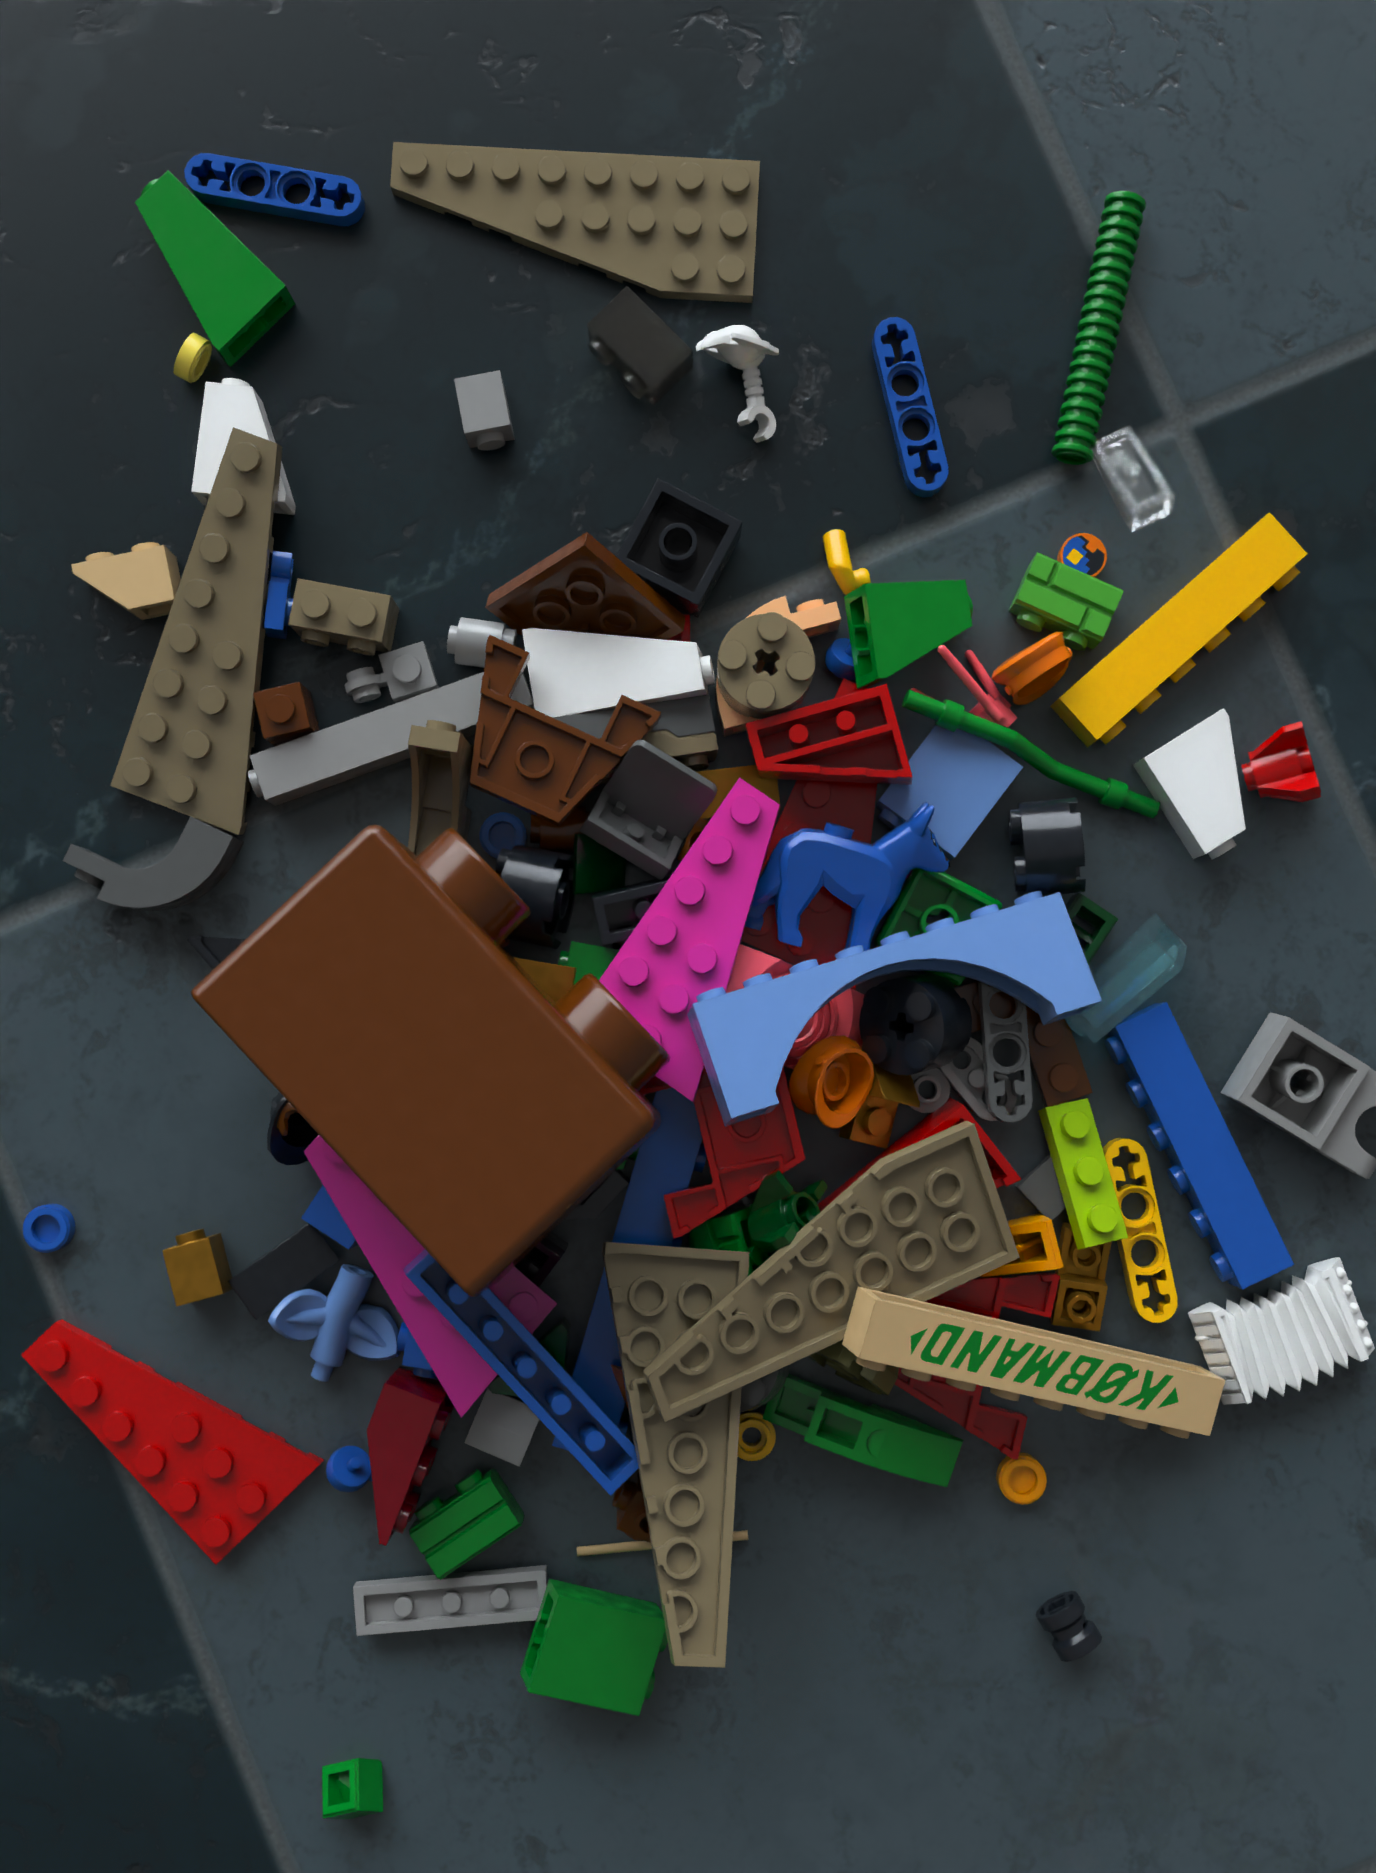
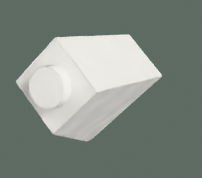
M223 378L221 383L207 381L205 383L191 490L203 505H207L233 427L276 443L262 400L249 383L240 379ZM281 461L278 502L274 504V513L295 515L296 505Z
M1223 708L1133 764L1154 799L1160 802L1161 810L1193 859L1207 853L1212 860L1237 845L1232 837L1246 829L1229 715Z

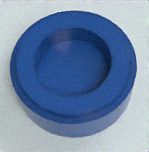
M500 812L489 816L484 821L480 829L479 838L483 849L491 857L498 859L502 848L512 850L517 844L526 846L528 835L524 824L518 817L510 813Z
M46 1204L34 1208L26 1216L23 1223L25 1241L31 1248L43 1253L64 1248L70 1243L75 1233L73 1215L67 1208L59 1204Z

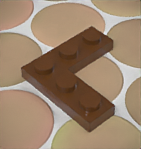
M978 981L954 988L960 998L966 999L972 1015L971 1033L981 1030ZM997 992L990 999V1010L996 1017L1006 1019L1014 1014L1016 1003L1009 994ZM1026 1006L1030 1066L1044 1107L1058 1105L1093 1093L1068 1019L1065 1018L1043 1025L1039 1014Z

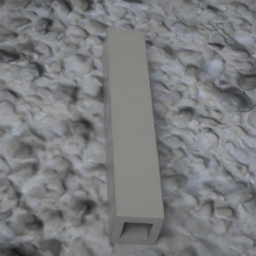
M484 672L250 755L254 769L248 771V776L258 798L264 796L267 802L277 806L410 758L408 740L411 725L426 727L427 720L442 721L456 725V732L464 734V738L475 735ZM523 673L511 699L534 709L533 698Z

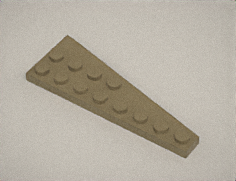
M603 1242L602 1255L670 1659L674 1666L725 1668L742 1387L664 1422L659 1415L643 1370L748 1277L750 1252Z

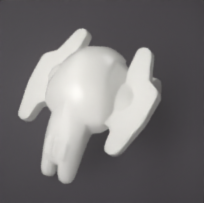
M731 325L707 334L703 340L698 342L696 351L703 350L716 359L743 370L744 388L747 389L745 390V395L748 397L746 399L747 408L741 411L737 423L740 426H744L756 419L759 424V430L753 440L758 443L771 438L775 433L776 419L773 412L765 406V397L762 395L764 390L761 387L763 384L762 378L759 377L761 373L757 367L765 358V354L779 355V349L770 345L769 342L761 340L755 330L745 325Z

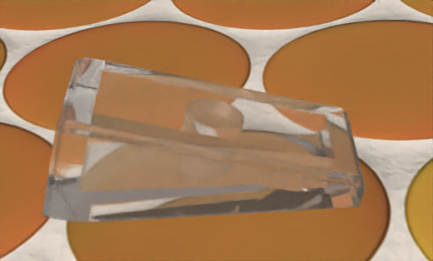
M1126 426L1097 440L1095 447L1091 449L1094 453L1093 460L1130 531H1137L1170 515L1173 510L1175 494L1131 426Z

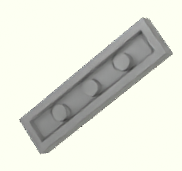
M547 1565L450 1573L441 1580L436 1575L357 1581L353 1586L357 1636L534 1621L537 1619L548 1584Z

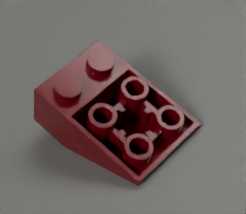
M401 1366L384 1383L367 1428L379 1544L384 1546L388 1544L395 1532L403 1534L408 1522L411 1521L421 1496L420 1493L413 1491L414 1487L422 1486L425 1476H428L438 1452V1448L431 1446L432 1440L440 1439L454 1410V1405L448 1400L449 1397L440 1381L414 1375L413 1371Z

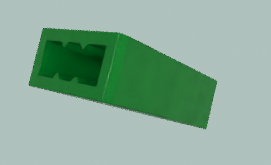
M169 170L159 179L150 181L144 187L141 197L135 201V204L212 345L223 361L231 367L295 305V302L286 285Z

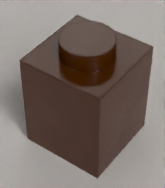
M300 682L253 693L263 738L274 747L320 731L311 692Z

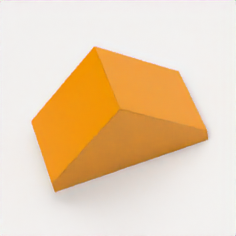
M1037 1213L1008 1220L1020 1258L980 1277L1062 1268L1063 1263L1052 1219Z

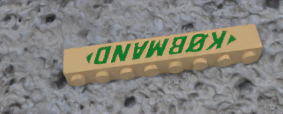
M859 1286L842 1342L843 1346L857 1356V1364L872 1370L885 1371L886 1366L891 1365L902 1368L901 1372L904 1375L917 1380L930 1381L931 1376L936 1375L947 1378L946 1383L959 1389L975 1391L976 1385L990 1387L992 1394L1012 1401H1019L1020 1394L1034 1397L1033 1401L1049 1409L1061 1411L1063 1405L1067 1404L1076 1406L1077 1412L1094 1419L1105 1420L1106 1413L1119 1416L1118 1420L1129 1426L1147 1429L1148 1423L1161 1425L1160 1430L1185 1439L1189 1438L1190 1432L1210 1436L1225 1384L1223 1378L1198 1365Z

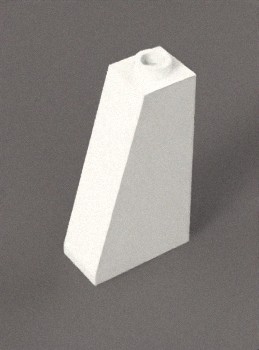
M538 628L522 630L525 651L530 654L527 666L534 709L552 718L614 709L621 695L642 704L709 695L708 685L715 684L711 656H702L696 642Z

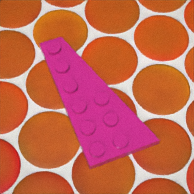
M740 777L599 979L610 993L670 1055V1061L655 1076L692 1102L696 1098L704 1063L687 1014L692 1004L697 1002L696 996L719 987H724L725 992L727 991L744 927L752 906L758 879L780 809V804Z

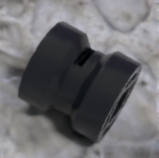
M1068 1591L1056 1595L1041 1605L1036 1612V1617L1044 1631L1051 1632L1054 1637L1052 1646L1060 1660L1064 1662L1074 1661L1089 1654L1102 1640V1636L1094 1622L1085 1620V1605L1076 1591Z

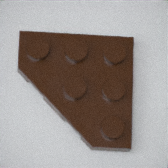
M588 532L488 595L485 607L511 629H516L519 635H523V629L538 628L668 640L684 631L686 619L681 612Z

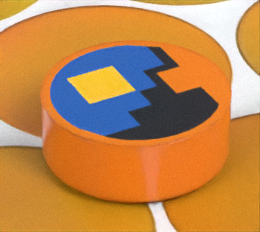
M1078 533L1069 537L1060 548L1057 556L1058 562L1092 577H1096L1102 571L1107 560L1106 548L1102 541L1088 533Z

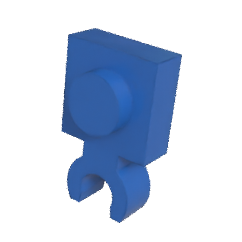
M273 551L271 580L268 586L264 622L266 635L270 638L286 639L287 628L293 603L290 589L294 568L293 554L288 552Z

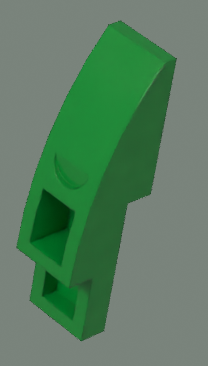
M788 1374L785 1384L778 1394L768 1402L762 1418L805 1436V1442L894 1474L944 1487L948 1486L964 1441L874 1403L870 1407L791 1374Z

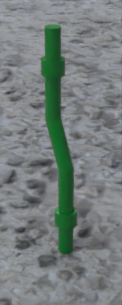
M908 690L903 699V708L934 719L936 726L951 732L959 729L1006 747L1048 779L1098 797V803L1116 810L1123 807L1152 819L1158 813L1159 801L1128 790V784L1109 777L1105 781L1059 763L1017 731L964 711V705L948 699L940 702L912 690Z

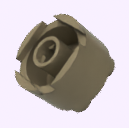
M768 612L743 619L728 631L718 651L717 680L723 698L737 713L747 717L763 719L792 711L802 703L809 690L815 670L814 650L806 633L793 621L783 617L781 614ZM759 660H762L764 663L773 662L775 664L772 676L766 671H762L759 674L755 672Z

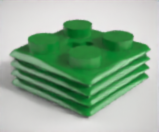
M915 868L907 878L874 944L880 947L882 939L899 932L907 931L909 937L926 933L925 927L930 925L926 922L927 916L935 917L939 913H943L945 918H953L956 924L971 919L970 913L988 905L997 904L999 910H1001L1002 903L945 872H927ZM922 970L925 973H932L947 978L955 985L952 987L960 986L965 979V976L952 973Z

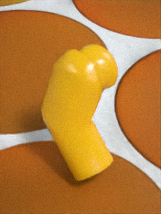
M839 529L826 532L823 535L828 568L842 593L847 595L863 584L871 583L870 574L867 569L859 568L853 571L845 532Z

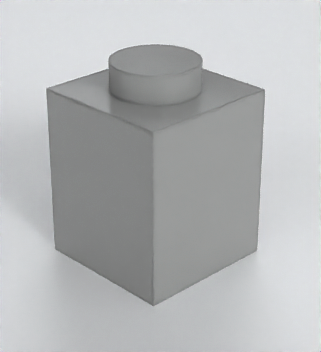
M500 370L454 379L463 430L469 447H478L479 450H494L503 447L505 441L515 440L505 386Z

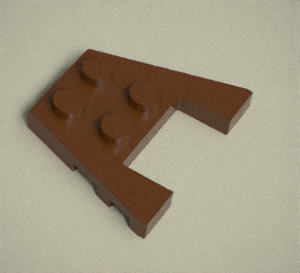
M489 635L486 643L484 675L482 676L481 700L476 725L470 786L554 825L560 826L615 769L633 743L637 740H642L658 724L661 712L621 695L600 739L511 699L530 659V654L523 649Z

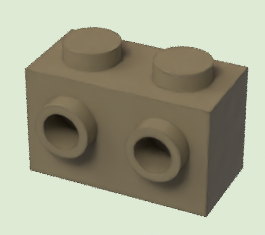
M298 578L288 625L301 637L300 640L304 643L321 647H328L329 642L347 645V650L358 654L375 655V651L385 653L391 651L399 607L391 595Z

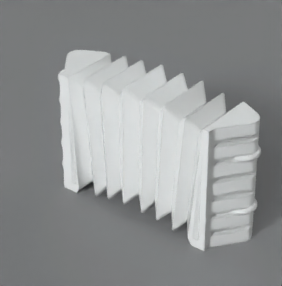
M1340 1257L1308 1265L1304 1280L1292 1275V1285L1282 1281L1281 1292L1269 1288L1267 1299L1254 1293L1253 1303L1241 1297L1239 1305L1227 1299L1225 1310L1212 1302H1208L1188 1312L1196 1333L1195 1340L1199 1341L1210 1372L1225 1380L1220 1398L1222 1404L1252 1403L1253 1392L1266 1400L1269 1388L1284 1397L1286 1384L1299 1392L1302 1379L1317 1386L1319 1370L1333 1378L1334 1362L1348 1369V1356L1361 1362L1369 1359L1368 1356L1375 1347L1367 1329L1368 1322L1362 1316L1351 1287L1352 1281L1348 1280Z

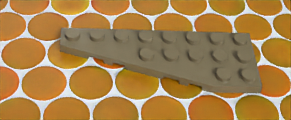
M393 142L390 188L393 195L441 214L448 212L469 220L473 226L489 232V229L508 235L516 243L579 266L580 263L604 272L607 278L620 283L627 281L645 288L646 293L659 298L752 303L760 161Z
M966 1120L880 1158L798 1231L791 1244L778 1249L647 1366L643 1373L659 1415L664 1422L843 1340L858 1286L925 1302L1020 1258L975 1124Z

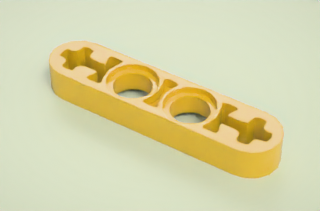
M1115 1138L1107 1142L1103 1147L1120 1210L1123 1198L1130 1193H1139L1146 1202L1144 1214L1137 1219H1127L1121 1210L1128 1238L1117 1240L1129 1301L1133 1311L1138 1316L1152 1323H1162L1174 1315L1178 1306V1300L1148 1157L1144 1148L1138 1142L1128 1138ZM1123 1146L1125 1152L1134 1153L1135 1161L1128 1163L1129 1177L1132 1179L1140 1177L1141 1185L1126 1184L1119 1188L1116 1187L1117 1180L1126 1181L1122 1167L1115 1166L1112 1163V1158L1119 1156L1120 1147ZM1140 1240H1150L1156 1249L1154 1260L1146 1266L1136 1265L1131 1257L1133 1245ZM1161 1273V1278L1151 1277L1154 1290L1159 1294L1165 1295V1300L1160 1301L1157 1305L1158 1311L1154 1312L1152 1308L1142 1305V1299L1148 1298L1150 1292L1148 1283L1142 1279L1136 1281V1275Z

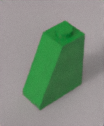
M966 579L867 583L844 596L857 689H866L888 678L972 626L973 604L967 592Z

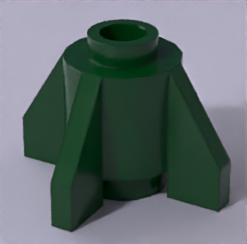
M779 1170L766 1176L761 1182L748 1217V1230L753 1242L760 1249L768 1253H774L778 1249L791 1244L797 1232L820 1213L816 1202L820 1200L828 1188L824 1180L817 1181L798 1193L793 1191V1187Z

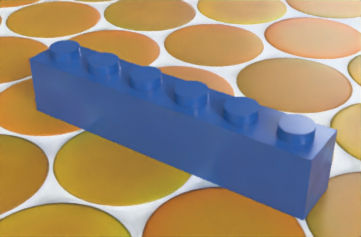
M1155 1003L1106 1026L1105 1029L1110 1037L1105 1040L1106 1048L1116 1065L1123 1064L1130 1078V1081L1126 1082L1128 1094L1137 1108L1144 1107L1151 1122V1124L1146 1126L1148 1135L1159 1152L1165 1151L1172 1165L1171 1168L1167 1169L1168 1176L1176 1191L1180 1195L1185 1193L1193 1209L1188 1212L1190 1222L1200 1238H1207L1214 1254L1209 1256V1260L1218 1278L1222 1282L1228 1281L1229 1284L1243 1290L1293 1266L1292 1258L1168 1003Z
M425 1249L403 1269L405 1275L610 1496L638 1469L635 1445L490 1288L477 1297L469 1296Z

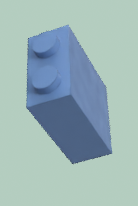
M935 725L908 761L913 776L912 785L890 784L875 804V807L881 811L878 818L889 828L894 829L906 822L923 803L928 802L929 806L934 805L935 810L928 827L934 833L942 852L951 861L966 844L1023 766L988 740L959 729L951 732Z

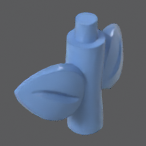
M343 1264L327 1297L321 1292L312 1289L298 1290L280 1301L270 1315L269 1324L277 1333L285 1338L301 1342L314 1339L310 1357L315 1360L311 1376L316 1380L329 1381L333 1368L342 1366L346 1350L367 1360H388L398 1357L400 1351H397L399 1330L391 1315L382 1307L361 1304L374 1276L373 1273L362 1267Z

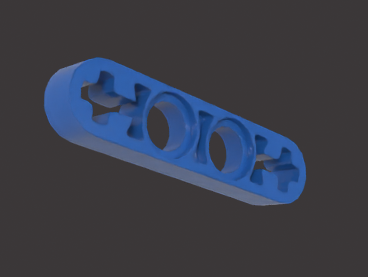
M200 153L193 156L187 162L184 169L185 180L193 195L200 201L209 204L337 226H350L357 223L365 211V201L359 186L352 179L345 176L211 153ZM213 170L218 180L209 179L207 186H203L199 177H206L208 171ZM251 176H258L265 180L263 190L255 196H247L241 192L243 181ZM224 181L230 182L231 191L228 190ZM304 184L310 188V194L304 202L293 204L286 200L287 190L292 185ZM320 188H322L326 198L320 197ZM348 193L352 203H345L343 210H338L333 200H341L342 195Z
M889 317L882 320L876 327L872 340V352L904 481L907 488L914 495L931 497L943 488L949 474L948 463L914 329L905 319ZM894 332L896 339L904 338L899 349L901 362L894 365L895 356L891 344H883L886 341L887 333ZM904 374L911 376L916 381L917 391L910 396L898 395L894 392L891 383L896 376ZM913 418L922 420L928 428V435L920 441L908 439L902 427L907 420ZM927 450L925 455L927 468L930 471L937 470L938 472L934 475L931 484H926L924 477L916 478L915 476L921 467L919 453ZM908 453H916V454H914L913 456H909Z

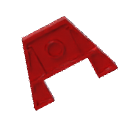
M704 1066L694 1105L713 1183L663 1195L673 1238L682 1237L706 1220L756 1191L766 1176L778 1170L783 1174L806 1159L784 1066L775 1090L779 1101L772 1112L729 1126L724 1125ZM654 1076L639 1091L642 1094H647L672 1087Z
M1044 1272L975 1278L925 1302L999 1319L1002 1307L1051 1318L1060 1275ZM899 1367L898 1377L895 1382L896 1386L963 1426L967 1431L996 1447L1003 1454L1018 1460L1028 1418L1024 1413L979 1403L983 1388L981 1385H976L975 1391H967L946 1383L947 1378L932 1375L930 1381H921L904 1375L901 1372L902 1368Z

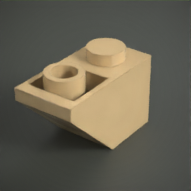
M155 542L134 545L131 548L132 552L114 555L111 552L93 553L86 556L85 562L71 564L72 572L75 576L141 620L168 615L181 581L177 557L166 546Z

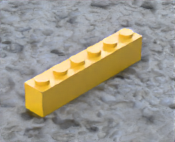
M1269 512L1050 707L1087 748L1098 739L1106 745L1127 727L1121 720L1127 713L1135 708L1141 714L1162 696L1156 689L1162 682L1169 677L1176 683L1196 665L1191 657L1197 651L1204 647L1210 653L1231 634L1226 626L1238 616L1245 622L1266 603L1260 596L1267 589L1273 586L1279 592L1300 573L1295 565L1308 553Z

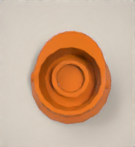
M1056 631L1011 656L993 671L991 680L997 684L1004 685L1006 693L1012 696L1013 702L1017 705H1025L1038 699L1061 679L1072 658L1073 653L1071 649L1065 646L1063 632Z
M844 1035L829 1036L822 1039L808 1049L796 1064L789 1082L791 1100L798 1109L807 1114L817 1115L826 1127L832 1129L843 1127L856 1116L872 1089L874 1079L873 1062L868 1054L861 1050L856 1041Z

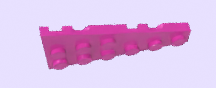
M318 1135L305 1149L306 1157L462 1418L498 1374L405 1275L403 1269L424 1250V1247L323 1138ZM516 1267L510 1270L499 1282L490 1287L491 1291L531 1334L557 1305L554 1299Z

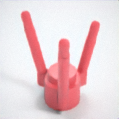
M945 645L938 647V653L978 700V703L968 713L1008 728L1018 717L1009 709L1012 705L999 692L974 652L967 650L965 657L988 694L983 691ZM911 688V689H910V690H912V691H914V692H917V693H920V694L925 695V696H927V697H930L929 695L924 694L923 692H921L920 690H918V689H916V688Z

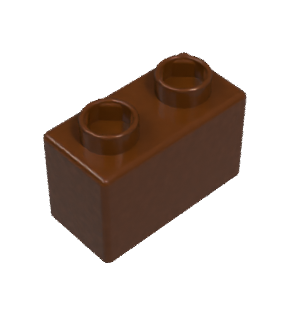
M370 825L358 833L191 990V995L198 1005L461 1289L469 1296L477 1297L499 1282L657 1131L661 1123L660 1113L639 1090L670 1061V1055L593 974L588 973L584 975L557 1002L542 989L501 945L529 917L531 913L530 908L455 829H446L423 852L416 856L380 825Z

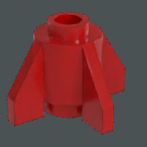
M1302 721L1282 726L1254 751L1248 752L1250 762L1241 764L1248 792L1258 789L1260 798L1272 797L1305 802L1321 797V789Z

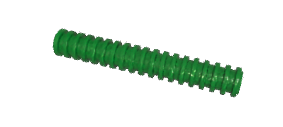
M1130 191L1112 192L1104 200L1105 209L1101 214L1102 223L1099 225V236L1095 243L1097 250L1093 253L1092 260L1094 264L1090 267L1089 274L1091 278L1087 281L1086 287L1088 291L1084 295L1083 301L1085 305L1081 309V317L1083 319L1078 323L1080 333L1075 337L1077 347L1072 352L1074 361L1070 363L1069 371L1071 375L1066 380L1068 389L1063 394L1066 402L1061 405L1060 412L1063 416L1058 419L1057 423L1060 430L1056 432L1054 437L1058 444L1054 445L1051 451L1057 460L1067 464L1083 465L1091 462L1094 457L1091 449L1095 447L1097 442L1094 435L1098 433L1100 428L1097 421L1101 419L1103 414L1100 407L1104 405L1106 399L1103 393L1107 391L1109 385L1106 379L1110 377L1112 371L1109 365L1114 361L1112 351L1117 347L1115 337L1120 332L1119 323L1123 318L1121 310L1126 304L1124 296L1128 293L1129 286L1127 282L1131 279L1132 272L1130 268L1134 265L1135 258L1133 254L1137 251L1138 245L1136 241L1140 237L1141 231L1139 227L1143 223L1142 213L1146 208L1145 199Z

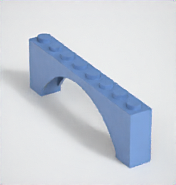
M1034 891L1015 899V906L999 910L997 904L988 905L970 913L971 919L955 924L953 918H945L926 926V933L909 937L907 931L899 932L880 941L881 946L864 951L862 945L853 946L836 953V960L819 965L817 959H811L790 967V974L772 979L771 973H765L744 981V988L726 993L724 987H719L696 996L697 1002L692 1004L687 1016L724 1125L729 1126L772 1112L779 1104L775 1090L783 1065L796 1038L807 1022L834 997L857 984L878 976L896 972L925 970L969 977L991 985L1018 999L1039 1014L1043 1025L1089 1011L1100 1003L1102 999L1060 892L1043 897L1041 891Z

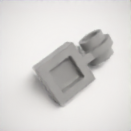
M423 641L378 655L384 673L375 674L373 667L359 668L346 675L348 682L344 685L347 695L353 696L354 703H364L380 697V688L388 686L394 702L439 688L426 645Z

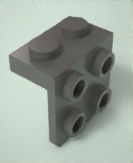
M637 740L598 794L580 832L625 858L638 868L662 880L670 870L683 839L714 800L718 789L713 782L645 740Z

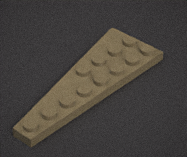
M233 427L110 786L237 835H242L247 827V822H245L247 792H250L251 788L248 771L250 769L251 748L255 745L256 732H253L256 706L253 693L260 691L265 639L263 621L265 600L267 599L269 586L267 578L270 553H273L274 537H272L274 504L278 502L283 447Z

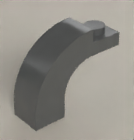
M190 816L173 850L163 860L152 866L139 869L125 868L88 849L73 844L70 845L63 861L77 868L74 876L99 888H101L105 881L97 899L133 910L162 911L193 902L214 888L231 868L244 841Z

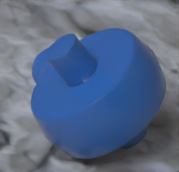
M836 639L827 648L825 664L836 677L855 680L850 639Z
M345 1446L337 1449L330 1456L326 1466L328 1481L335 1489L341 1492H353L361 1489L368 1481L372 1482L369 1455L357 1446Z

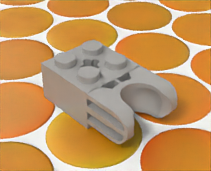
M1270 1012L1220 1093L1343 1168L1365 1179H1370L1376 1169V1158L1359 1145L1355 1136V1125L1365 1110L1376 1107V1071L1290 1017ZM1293 1075L1299 1077L1294 1087L1290 1086V1080Z

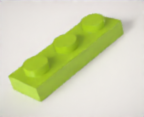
M1088 1098L1039 1110V1116L1077 1250L1128 1238Z

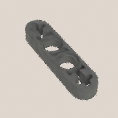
M978 981L987 1109L992 1117L1000 1122L1012 1123L1020 1121L1030 1112L1033 1101L1026 1005L1014 998L1016 1003L1014 1014L1010 1018H998L991 1012L989 1003L993 994L1003 991ZM999 1040H1010L1018 1047L1019 1058L1014 1065L1005 1067L995 1061L993 1047ZM1020 1071L1021 1081L1011 1080V1091L1014 1096H1021L1022 1103L1013 1108V1115H1008L1004 1106H997L996 1102L997 1097L1005 1094V1080L995 1083L994 1073L1008 1075Z

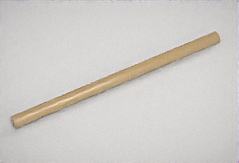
M748 1530L733 1531V1541L748 1540ZM647 1541L577 1547V1557L651 1550L652 1546Z

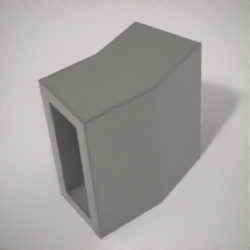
M487 1388L464 1443L520 1467L539 1418L524 1402L508 1395L493 1394Z

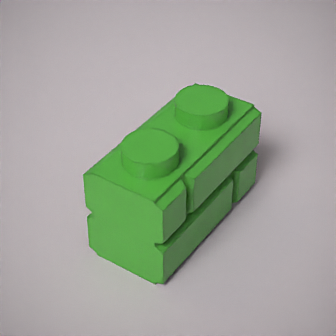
M1037 552L1026 570L1008 612L1017 615L1016 622L1029 630L1041 632L1044 627L1053 632H1063L1065 646L1078 651H1084L1086 647L1094 649L1102 641L1124 590Z

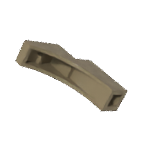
M427 720L426 727L411 725L408 748L412 771V804L408 849L418 856L449 828L455 829L467 841L472 811L465 806L474 748L464 738V734L456 732V725L436 720Z

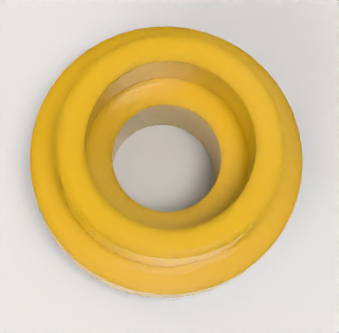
M749 1411L740 1414L738 1457L743 1460L757 1461L763 1459L772 1451L775 1445L776 1434L774 1426L771 1422L762 1419L763 1414L759 1412ZM754 1427L760 1431L761 1436L757 1442L748 1443L743 1439V1432L747 1428Z

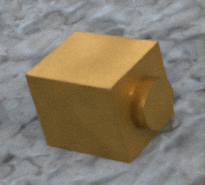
M204 1228L180 1234L175 1236L177 1245L162 1250L176 1307L221 1295L232 1290V1287L227 1282L232 1278L221 1233L206 1237Z

